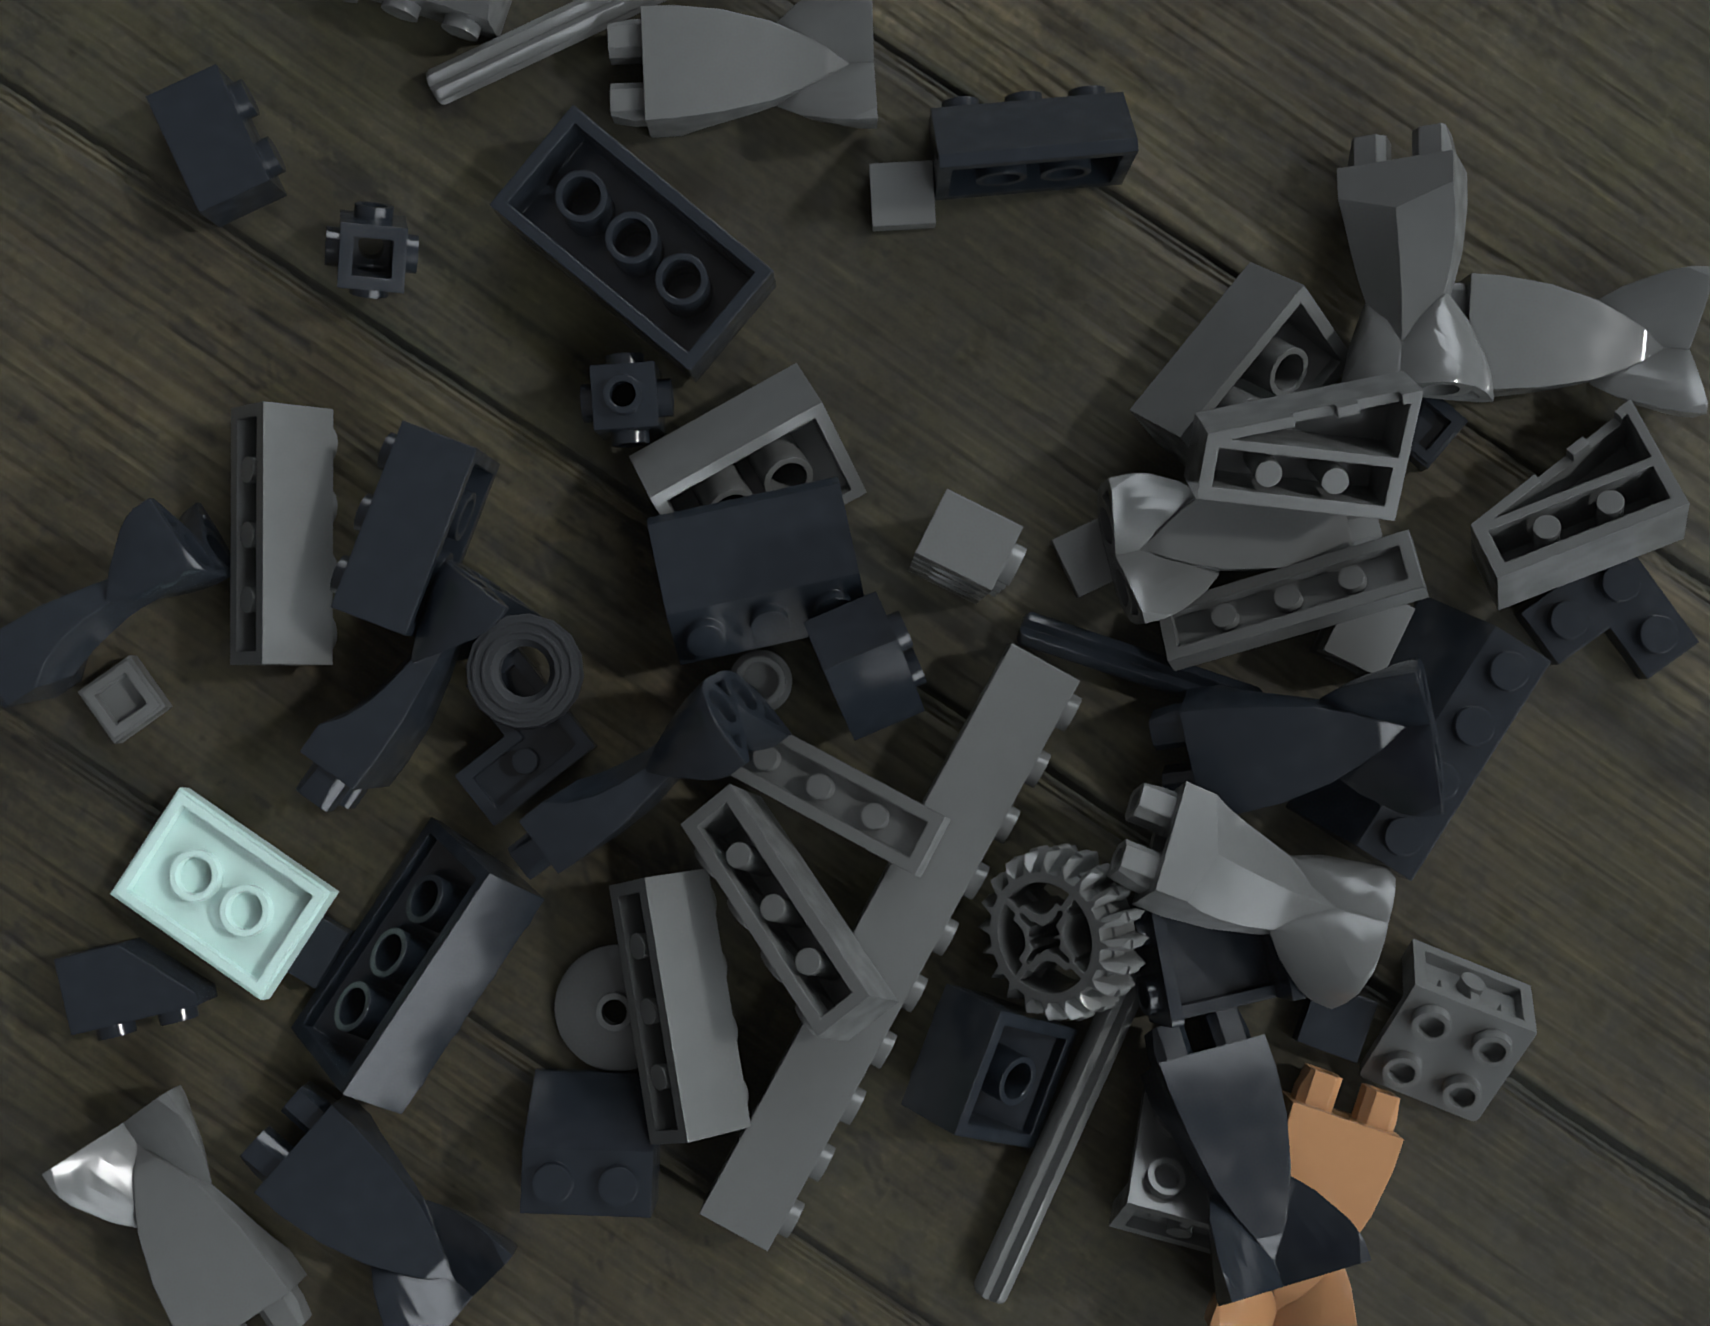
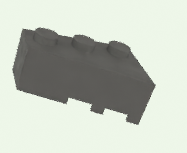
M1398 371L1196 412L1184 478L1196 499L1395 521L1424 390L1404 371Z
M1629 399L1615 410L1614 418L1589 438L1585 439L1582 436L1568 447L1566 456L1539 477L1534 474L1471 524L1472 559L1497 610L1684 539L1690 503L1632 400Z

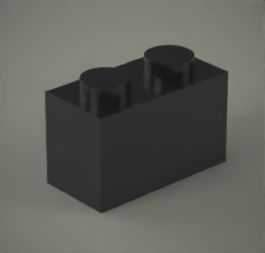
M215 64L146 96L199 213L218 227L226 225L287 196L278 175L286 172V167L272 140L268 136L260 138L252 121V118L260 115V112L250 90L242 79L233 82Z
M876 591L803 622L854 741L925 711L916 687L927 683V680L912 648L914 646L899 611L886 615Z

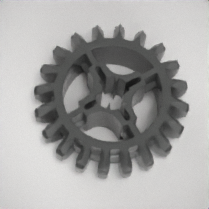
M1060 844L1053 847L1044 845L1032 848L1029 853L1016 856L1010 862L1005 863L1006 871L999 873L990 880L995 893L989 894L987 898L981 901L991 914V918L985 919L978 928L990 934L991 944L982 953L995 956L999 965L992 978H1007L1010 982L1007 998L1019 1000L1025 997L1026 1013L1040 1014L1045 1012L1048 1021H1062L1067 1018L1080 1021L1094 1016L1096 1011L1100 1013L1114 1007L1115 1003L1119 1002L1118 996L1128 993L1135 986L1130 974L1138 972L1145 964L1142 958L1134 951L1135 948L1143 946L1144 942L1149 938L1136 931L1134 921L1138 920L1145 911L1135 907L1130 908L1126 898L1132 890L1127 889L1121 884L1117 885L1114 880L1107 876L1110 864L1099 865L1098 851H1090L1088 849L1078 851L1076 845ZM1048 883L1066 891L1069 896L1066 900L1059 895L1051 896L1044 887ZM1057 965H1060L1065 971L1072 969L1081 979L1069 978L1055 968Z

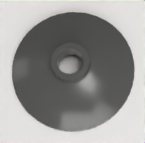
M618 944L600 946L579 957L562 977L555 997L554 1011L556 1024L567 1047L585 1063L607 1071L636 1069L638 1064ZM619 1000L625 1005L627 1015L623 1021L613 1022L605 1016L604 1005L607 1001Z

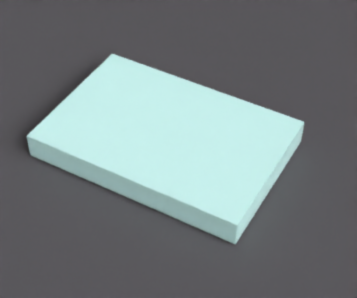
M179 787L110 894L260 1000H266L271 998L339 891L192 789Z

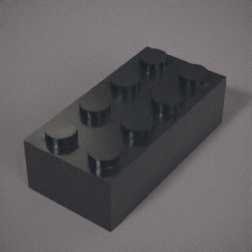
M572 105L489 204L507 227L695 383L777 287L774 271L574 105Z

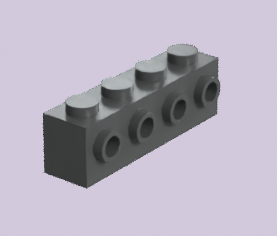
M265 401L231 408L230 665H333V648L337 641V626L333 619V608L331 607L333 592L330 591V582L337 565L333 555V522L335 521L338 509L337 498L333 492V459L336 456L338 447L337 434L333 429V409Z
M729 784L681 823L684 831L695 846L694 853L697 860L717 880L728 897L727 905L731 913L743 927L750 931L762 950L760 955L765 966L775 978L784 984L796 1003L795 1010L798 1017L812 1034L820 1038L848 1042L899 1002L761 796Z
M705 869L645 877L609 885L650 1145L689 1143L751 1127L748 1111L749 1093L742 1075L737 1045L738 1027L732 1015L726 979L727 962L721 949L716 918L717 901L715 893L711 888L709 873Z

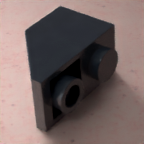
M140 937L79 951L54 959L71 1035L95 1030L98 1041L111 1039L137 1031L135 1020L158 1015L160 1026L178 1023L198 1017L197 1005L218 996L215 983Z

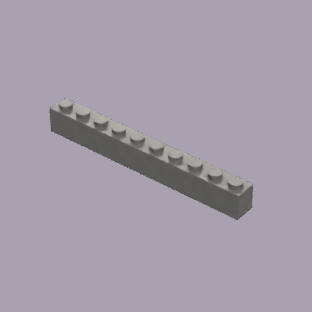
M1012 643L1007 645L921 804L951 819L922 877L914 876L888 862L851 929L899 1002L848 1042L817 1037L805 1027L802 1021L800 1022L749 1115L751 1127L742 1129L704 1197L699 1214L767 1252L777 1234L786 1239L789 1237L805 1206V1203L797 1199L808 1177L816 1182L821 1179L836 1147L827 1143L839 1121L848 1126L851 1124L866 1096L867 1091L858 1087L870 1064L878 1069L882 1067L898 1036L889 1030L901 1008L911 1013L927 985L928 978L920 974L931 952L942 956L949 946L959 925V922L952 919L951 916L961 897L965 896L973 900L983 884L990 869V866L981 862L993 839L1003 844L1012 831L1021 810L1012 806L1024 783L1034 788L1047 767L1051 754L1044 751L1043 748L1053 729L1057 728L1064 732L1075 716L1082 698L1073 693L1080 680Z

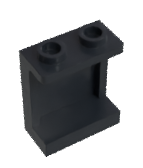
M1130 894L1126 898L1130 908L1135 907L1144 910L1132 905L1135 894ZM1144 910L1145 912L1141 917L1134 921L1135 930L1149 937L1143 946L1134 949L1145 962L1140 968L1141 976L1136 978L1135 990L1139 1006L1143 1013L1148 1015L1149 1022L1174 1028L1183 1026L1185 1018L1276 997L1291 1001L1307 998L1296 987L1280 961L1270 934L1257 935L1207 929L1162 917L1147 910Z

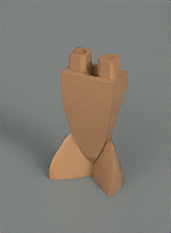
M1305 1063L1294 1083L1292 1092L1289 1093L1282 1090L1288 1120L1291 1176L1315 1189L1347 1216L1358 1231L1361 1232L1373 1215L1393 1173L1404 1141L1402 1137L1394 1132L1400 1098L1388 1090L1362 1083L1352 1114L1333 1108L1343 1078L1326 1069ZM1345 1268L1223 1306H1218L1214 1292L1204 1314V1319L1208 1326H1357L1352 1288Z

